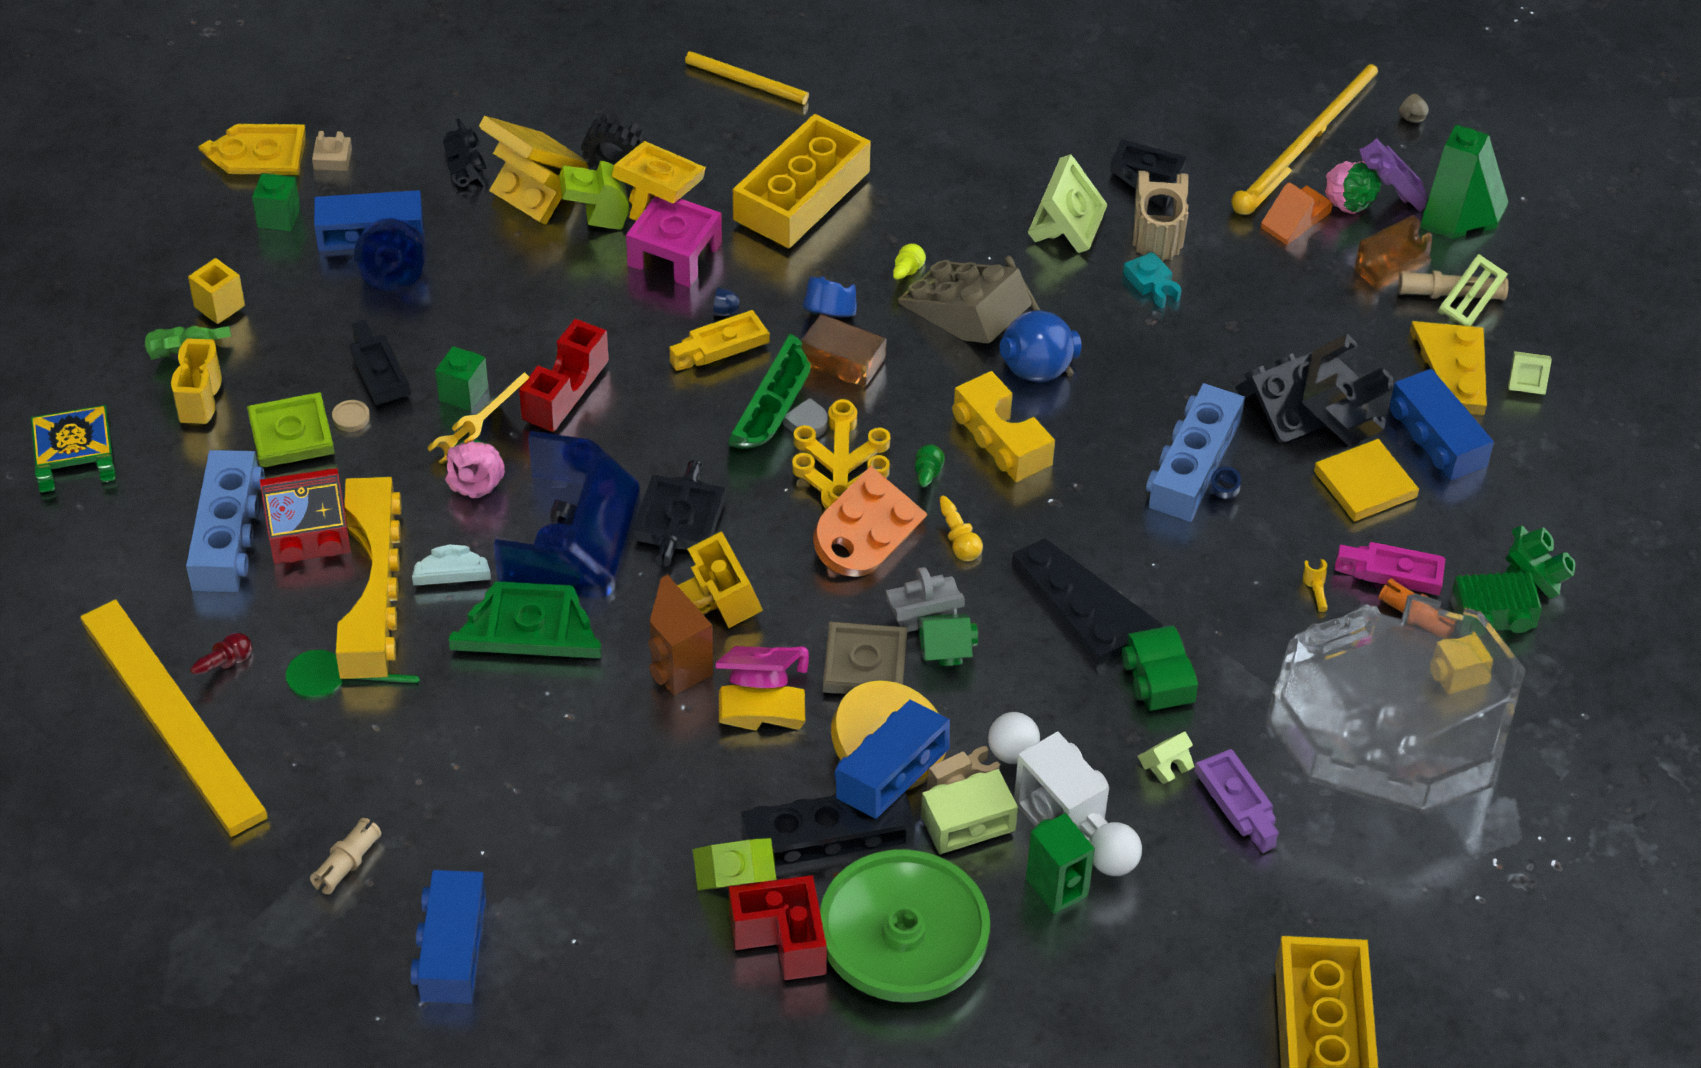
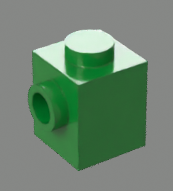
M261 173L252 196L257 228L292 231L300 210L296 177Z
M452 346L435 370L438 398L441 402L472 412L488 389L486 358L475 352Z
M964 613L918 617L920 652L924 660L939 659V665L949 666L962 664V658L973 657L972 647L978 646V630L976 623H970L968 615Z

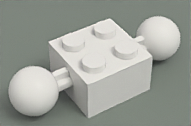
M1009 712L999 716L989 729L988 743L992 753L999 760L1008 764H1017L1014 800L1022 813L1034 826L1043 820H1052L1066 813L1095 848L1093 865L1099 871L1110 876H1121L1131 872L1141 859V840L1130 826L1119 822L1108 823L1105 820L1109 786L1103 774L1098 770L1094 771L1083 759L1078 747L1073 743H1068L1059 732L1040 741L1039 729L1029 716L1019 712Z

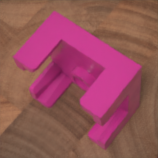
M655 196L626 234L627 266L643 270L644 252L673 261L675 282L691 287L698 277V255L702 249L709 243L711 252L715 253L722 244L721 212L683 199H679L673 204Z

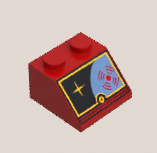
M338 468L260 480L274 564L292 563L300 560L351 553Z

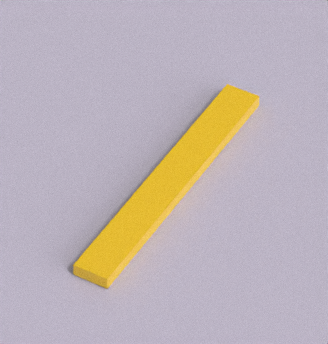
M115 599L80 616L82 625L229 836L233 837L268 818L266 809L118 601Z

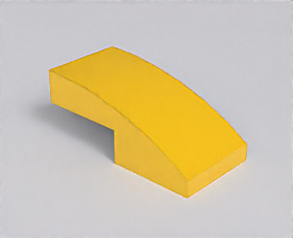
M737 684L721 686L719 689V723L757 731L762 722L800 730L805 723L804 689L789 686L756 688Z

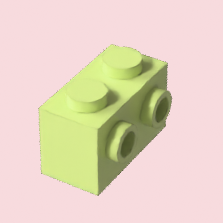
M999 769L987 773H976L967 779L948 785L940 784L928 791L922 792L921 818L939 855L1016 831L1018 806Z

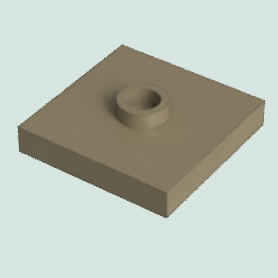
M829 622L823 692L847 694L860 684L880 680L903 684L908 627Z

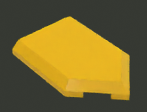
M236 124L226 130V135L214 142L208 140L198 146V149L228 174L261 175V173L299 175L305 144V125Z

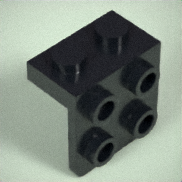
M1313 352L1299 358L1296 357L1295 353L1287 355L1275 361L1276 367L1266 370L1265 365L1257 367L1245 373L1244 375L1247 380L1235 387L1237 393L1245 396V398L1257 395L1273 433L1280 443H1286L1327 426L1302 403Z

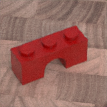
M576 318L572 321L557 340V357L552 370L538 365L529 376L530 378L519 388L522 420L552 432L557 429L608 363L607 330Z

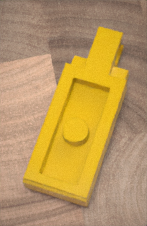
M750 310L689 331V336L683 339L681 343L669 346V362L675 371L691 368L694 364L696 366H703V364L706 365L770 343V333L756 313Z

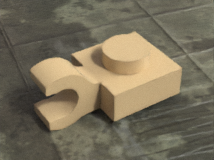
M987 746L975 749L968 756L962 751L929 767L926 791L940 784L948 785L967 779L976 773L1000 770V764L998 761L991 765L980 763L988 759L989 749Z

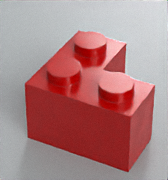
M813 875L729 886V917L735 950L778 945L784 980L826 975L827 945Z

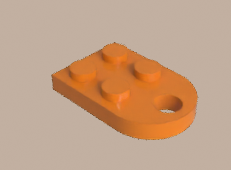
M870 466L822 514L813 533L814 547L819 558L831 570L849 577L865 576L877 570L924 522L928 514L876 469ZM834 544L844 546L850 556L846 558L837 556L831 546Z

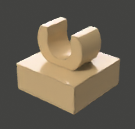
M319 131L312 157L313 170L348 171L352 150L351 137H344L341 131H337L336 137H324V131Z

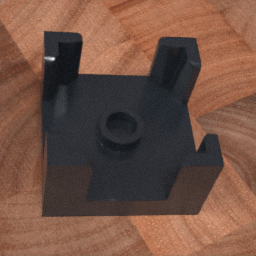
M1346 333L1313 350L1302 403L1350 447L1384 430L1386 422L1384 416L1365 419L1369 402L1390 392L1393 387L1394 377L1384 368H1379L1359 378L1338 358L1357 347V342Z

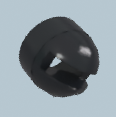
M555 500L550 513L551 523L554 527L558 528L560 522L564 521L563 530H571L580 521L583 509L565 501Z

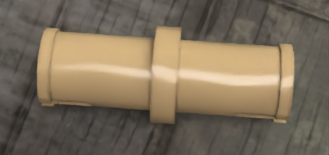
M361 818L343 841H337L331 847V855L310 876V881L317 890L325 882L326 886L322 889V893L331 894L349 871H355L361 865L362 856L381 837V830L374 822L366 830L365 827L370 823V820Z

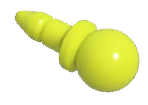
M907 244L900 249L895 259L894 279H903L906 275H912L923 267L926 255L922 247L917 244Z

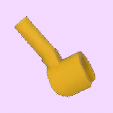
M1320 559L1319 569H1313L1309 567V562L1306 560L1304 562L1303 583L1312 587L1318 611L1325 612L1328 610L1323 585L1326 580L1327 562L1324 559Z

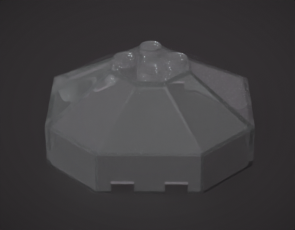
M1411 594L1407 596L1402 620L1380 614L1379 609L1375 605L1370 607L1365 604L1359 610L1348 613L1346 616L1338 619L1334 618L1318 625L1315 623L1311 624L1308 630L1295 634L1294 639H1291L1288 643L1278 679H1276L1272 690L1266 722L1308 782L1424 815L1493 787L1526 669L1482 612L1465 608L1463 615L1439 609L1441 605L1440 600Z

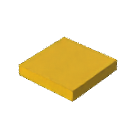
M1379 439L1315 462L1314 472L1354 522L1418 496L1419 488Z

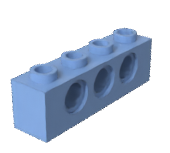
M1205 383L1202 384L1197 396H1190L1184 412L1185 420L1177 421L1172 434V445H1165L1159 460V466H1161L1159 471L1152 470L1148 478L1146 491L1151 493L1150 509L1188 522L1192 521L1211 483V476L1218 469L1241 422L1245 396Z
M209 450L186 564L192 591L238 592L241 577H246L248 574L246 548L253 546L254 528L251 521L252 518H257L259 514V498L256 493L257 489H261L260 480L264 479V468L258 467L255 451Z

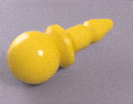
M941 496L939 499L941 512L946 517L945 520L950 530H952L948 533L947 537L953 541L952 549L955 556L963 561L977 559L983 549L981 538L972 532L973 527L970 523L964 524L960 514L956 512V506L946 496Z

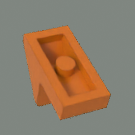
M1288 182L1261 222L1260 228L1288 245L1330 214L1333 203L1307 185L1300 189Z

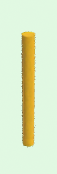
M689 51L686 55L685 63L802 105H805L808 101L809 93L692 51Z

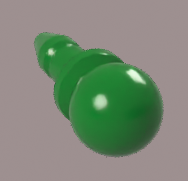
M933 444L922 446L915 456V470L921 487L929 485L932 479L938 476L945 463V455L942 449Z

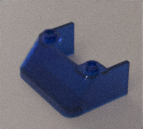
M530 431L528 438L532 477L584 485L572 525L558 523L546 525L538 531L534 544L495 539L494 554L497 581L570 585L574 587L577 595L580 597L594 599L606 597L613 592L616 586L640 501L639 483L592 440Z

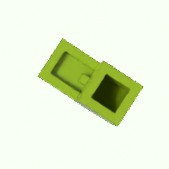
M600 161L597 171L563 165L559 174L562 199L585 203L588 225L622 230L629 212L626 183L611 177L614 165Z

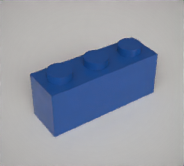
M421 191L314 197V227L318 251L424 245V217Z
M1432 368L1394 383L1389 404L1392 415L1402 422L1411 433L1413 440L1423 447L1431 457L1433 464L1438 469H1441L1450 481L1488 467L1494 441Z
M910 699L898 711L892 712L886 722L873 734L867 735L854 752L840 760L834 773L836 779V798L877 819L929 767L950 749V719Z
M433 870L430 887H423L421 907L422 912H426L425 922H418L416 931V946L421 948L420 959L413 958L411 964V984L418 985L420 1002L472 1004L486 902L483 872Z

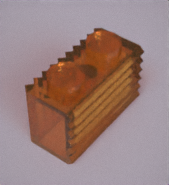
M820 314L816 322L813 323L812 328L810 327L809 332H806L805 337L802 339V350L808 362H811V369L816 371L822 370L823 373L828 372L830 375L834 374L836 378L839 377L846 383L860 384L862 388L867 386L886 359V338Z

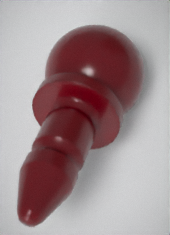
M239 632L227 635L223 641L213 645L211 653L199 658L190 668V672L192 674H203L219 666L229 668L234 663L246 661L251 656L253 650L251 640L245 634Z

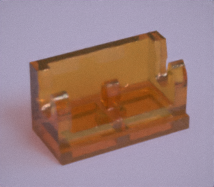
M1412 215L1360 241L1354 269L1378 290L1398 280L1401 271L1412 273L1431 262V257L1429 256L1432 245L1431 233L1424 234L1421 240L1418 235L1420 220Z

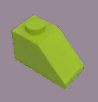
M771 838L743 840L693 849L698 891L776 880Z

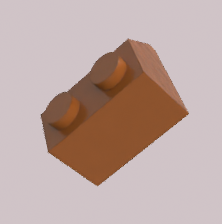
M667 574L660 580L650 618V639L648 640V645L651 651L652 663L649 665V669L657 684H664L672 695L675 696L713 675L712 624Z

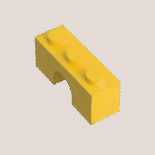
M990 371L955 387L952 411L958 423L964 424L974 435L977 444L981 448H985L993 456L999 469L1004 472L1006 471L1015 482H1018L1053 465L1055 439L1035 417L1019 423L1006 421L1011 417L1013 393Z

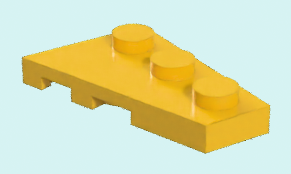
M1412 321L1410 333L1413 340H1417L1421 347L1420 354L1424 363L1429 364L1430 368H1432L1470 414L1484 415L1487 407L1484 327Z

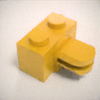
M722 531L688 548L695 564L691 567L695 577L677 586L703 615L718 608L727 627L731 628L763 611L750 581Z

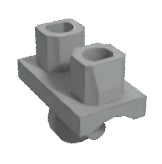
M926 567L917 568L916 580L905 582L904 587L886 590V601L899 627H908L907 632L918 630V617L929 614H932V616L957 614V608L965 607L964 595L958 591L953 576L943 578V575L930 577Z

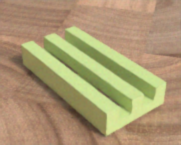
M1478 254L1437 312L1442 316L1446 314L1454 324L1457 322L1462 326H1471L1508 273ZM1480 265L1485 268L1457 309H1453L1450 305ZM1491 273L1494 274L1497 278L1468 318L1462 315Z

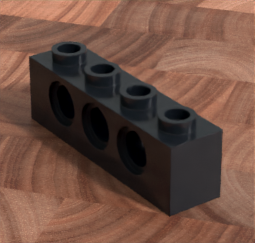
M906 791L877 819L837 799L836 794L810 800L798 799L792 803L770 807L758 806L752 810L741 811L742 839L771 838L775 871L865 856L881 851L910 848L914 845L915 822Z

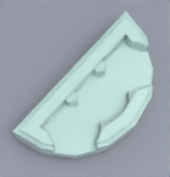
M450 544L432 549L431 555L424 558L421 562H417L414 566L412 580L414 586L491 580V574L487 560L484 557L471 552L469 547L465 545Z

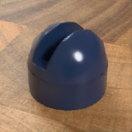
M717 287L713 315L721 317L734 315L739 309V296L733 290Z
M1226 466L1220 467L1213 472L1211 476V489L1215 496L1220 499L1229 500L1239 493L1241 489V475L1236 469Z

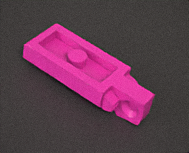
M1370 542L1369 546H1359V548L1340 544L1336 556L1335 571L1351 576L1354 575L1358 579L1388 585L1387 581L1392 578L1407 589L1440 595L1446 558L1444 556Z

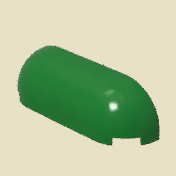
M791 333L737 423L727 445L738 449L755 448L770 440L778 430L811 369V362H808L801 348L803 343Z

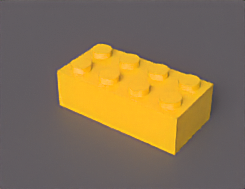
M814 113L733 188V220L790 249L870 172L871 141Z
M1281 936L1275 962L1281 1068H1378L1368 940Z

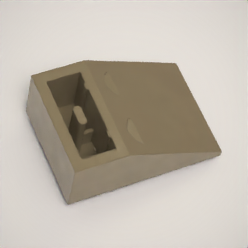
M942 260L933 264L927 274L920 280L913 282L909 286V290L897 299L900 305L961 340L991 343L1016 317L1021 315L1032 304L1019 268L1005 267L999 264L950 262L949 260Z

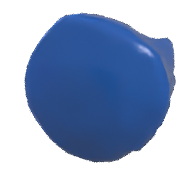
M809 276L802 306L811 314L821 317L844 318L854 316L857 312L855 284L844 288L840 283L826 280L824 276L820 278Z

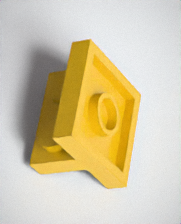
M644 141L614 164L611 177L634 186L629 197V203L632 204L629 218L637 221L655 196L673 204L703 180L706 167Z
M499 142L493 154L506 162L489 191L546 225L562 198L559 175L538 162L525 159Z

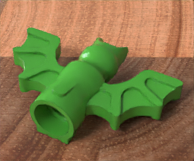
M193 325L187 329L184 327L155 329V331L147 334L145 347L151 360L164 358L172 353L178 354L182 343L187 338L215 340L231 337L230 327L209 329Z

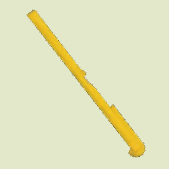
M1367 65L1246 191L1239 190L1233 194L1231 206L1236 213L1240 215L1253 213L1268 195L1292 172L1288 166L1311 143L1314 137H1319L1325 132L1327 125L1378 74V69L1375 65Z

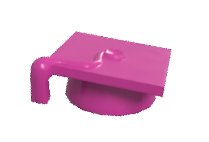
M735 646L716 662V668L732 669L729 681L733 684L756 688L782 687L788 684V676L785 670L797 659V672H808L809 652L804 646L792 648Z

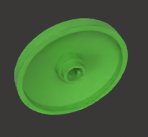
M907 849L887 850L870 854L853 862L843 869L831 882L823 897L820 908L829 963L850 985L868 995L884 1000L919 1002L948 994L964 984L975 973L983 961L988 946L990 914L979 887L958 866L927 852Z

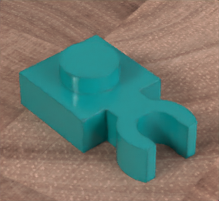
M1150 252L1124 263L1123 275L1142 295L1152 292L1154 295L1153 301L1158 307H1165L1166 295L1172 296L1176 302L1180 301L1182 291L1180 285L1172 281L1173 272L1155 253Z

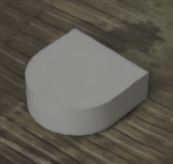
M809 398L786 414L783 419V425L793 433L799 426H811L816 432V438H818L827 430L828 415L823 407Z

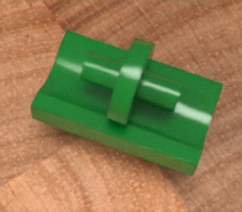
M1523 525L1512 529V535L1515 537V540L1509 549V554L1505 558L1509 563L1506 572L1509 574L1511 572L1518 573L1522 571L1525 573L1530 571L1534 583L1549 599L1558 596L1561 583L1574 576L1575 560L1567 552L1554 557L1549 555L1553 551L1554 540L1544 527L1532 532H1528Z

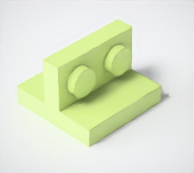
M1071 154L1059 159L1028 233L1035 242L1047 238L1054 239L1064 233L1075 250L1080 253L1090 249L1108 204Z

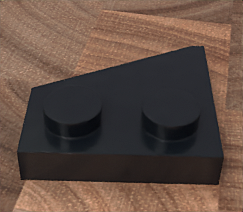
M1122 139L1111 160L1110 171L1135 189L1138 171L1149 173V182L1177 183V174L1183 173L1187 157ZM1159 194L1149 199L1161 208L1166 209L1171 196Z

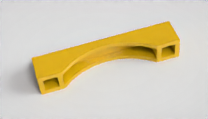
M392 477L347 478L345 481L344 509L348 533L361 544L371 560L372 567L369 581L362 596L351 611L337 623L336 658L340 679L388 677L389 661L396 660L395 637H390V631L397 630L396 607H391V601H398L397 577H392V572H399L398 548L393 549L394 543H400L401 540L400 521L395 520V515H401L402 513L401 493L394 492Z

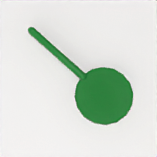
M322 649L309 650L299 654L289 663L286 669V682L289 688L297 695L305 698H323L330 695L341 687L344 681L339 676L336 654ZM388 674V677L351 678L402 683H418L420 681L418 676Z

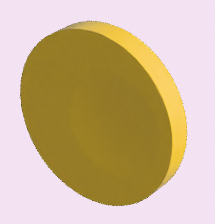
M882 680L866 682L850 690L837 707L831 723L833 746L840 760L848 757L861 745L867 735L873 734L886 722L892 712L898 711L910 699L936 713L938 711L923 695L908 686ZM945 754L941 758H939L933 765L943 761ZM929 769L907 790L918 787L928 781Z

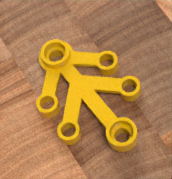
M845 399L835 401L828 409V425L830 429L835 431L834 454L816 440V432L811 426H799L793 433L794 446L799 450H805L807 453H799L793 457L792 472L796 477L804 478L821 492V503L826 510L863 474L861 473L848 482V473L868 460L867 469L870 466L873 468L882 467V469L876 470L885 478L889 476V460L882 455H875L889 449L890 433L884 428L870 430L868 441L849 454V432L857 426V409L852 402ZM814 458L833 473V482L815 469Z

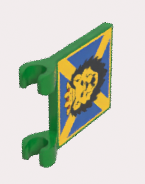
M106 405L31 417L35 476L40 493L54 491L55 484L52 469L96 462L101 482L116 480Z

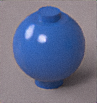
M1034 310L1019 315L1009 324L1000 342V354L1008 368L1016 376L1028 382L1043 383L1059 377L1069 367L1072 359L1079 357L1082 347L1081 338L1078 332L1070 330L1069 326L1059 316L1048 311Z

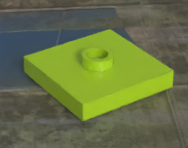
M321 392L247 406L260 467L264 468L335 454Z

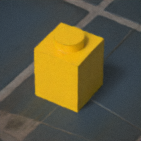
M214 258L188 276L194 307L216 324L221 323L245 306L240 275L217 258Z

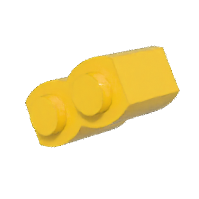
M187 338L182 343L178 352L180 366L175 370L171 379L177 415L180 423L206 424L214 414V395L218 392L222 383L216 345L213 339Z

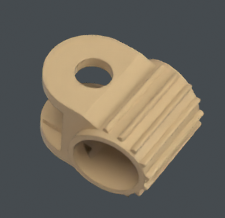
M1138 171L1132 244L1136 247L1137 253L1141 255L1150 252L1155 253L1162 262L1166 259L1172 260V257L1179 255L1180 249L1183 248L1188 219V174H1177V183L1149 182V173ZM1159 194L1173 197V216L1147 215L1149 198Z

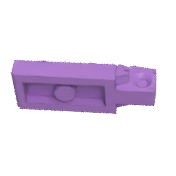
M1375 139L1374 142L1359 149L1369 169H1377L1383 182L1387 186L1392 184L1405 204L1410 202L1419 212L1426 208L1428 196L1422 180L1388 145L1385 147L1378 139Z
M1229 749L1197 762L1194 772L1234 828L1242 836L1250 834L1252 842L1262 853L1276 848L1279 832L1273 825L1276 820L1272 812L1273 805L1234 751Z

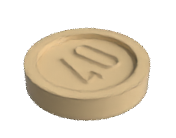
M346 400L335 406L332 411V419L334 425L339 430L354 432L361 430L368 424L370 414L367 405L363 402Z

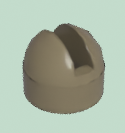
M1415 93L1403 101L1398 113L1410 123H1420L1426 118L1428 105L1423 98Z

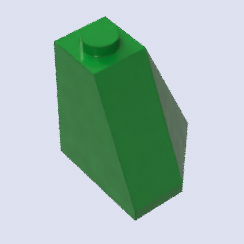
M1457 124L1444 146L1420 225L1421 229L1452 239L1466 236L1468 230L1480 227L1484 231L1497 228L1508 206L1507 195L1490 136Z

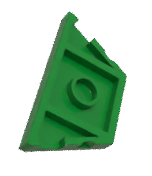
M495 581L485 593L483 601L476 604L467 614L468 621L458 633L453 631L449 635L450 650L584 658H601L602 656L601 643L599 639L595 638L590 627V620L585 610L580 607V600L574 587L570 585Z

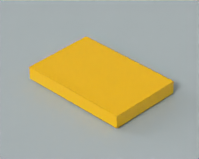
M484 116L479 125L481 130L527 160L562 169L563 165L589 168L587 165L588 161L541 131Z

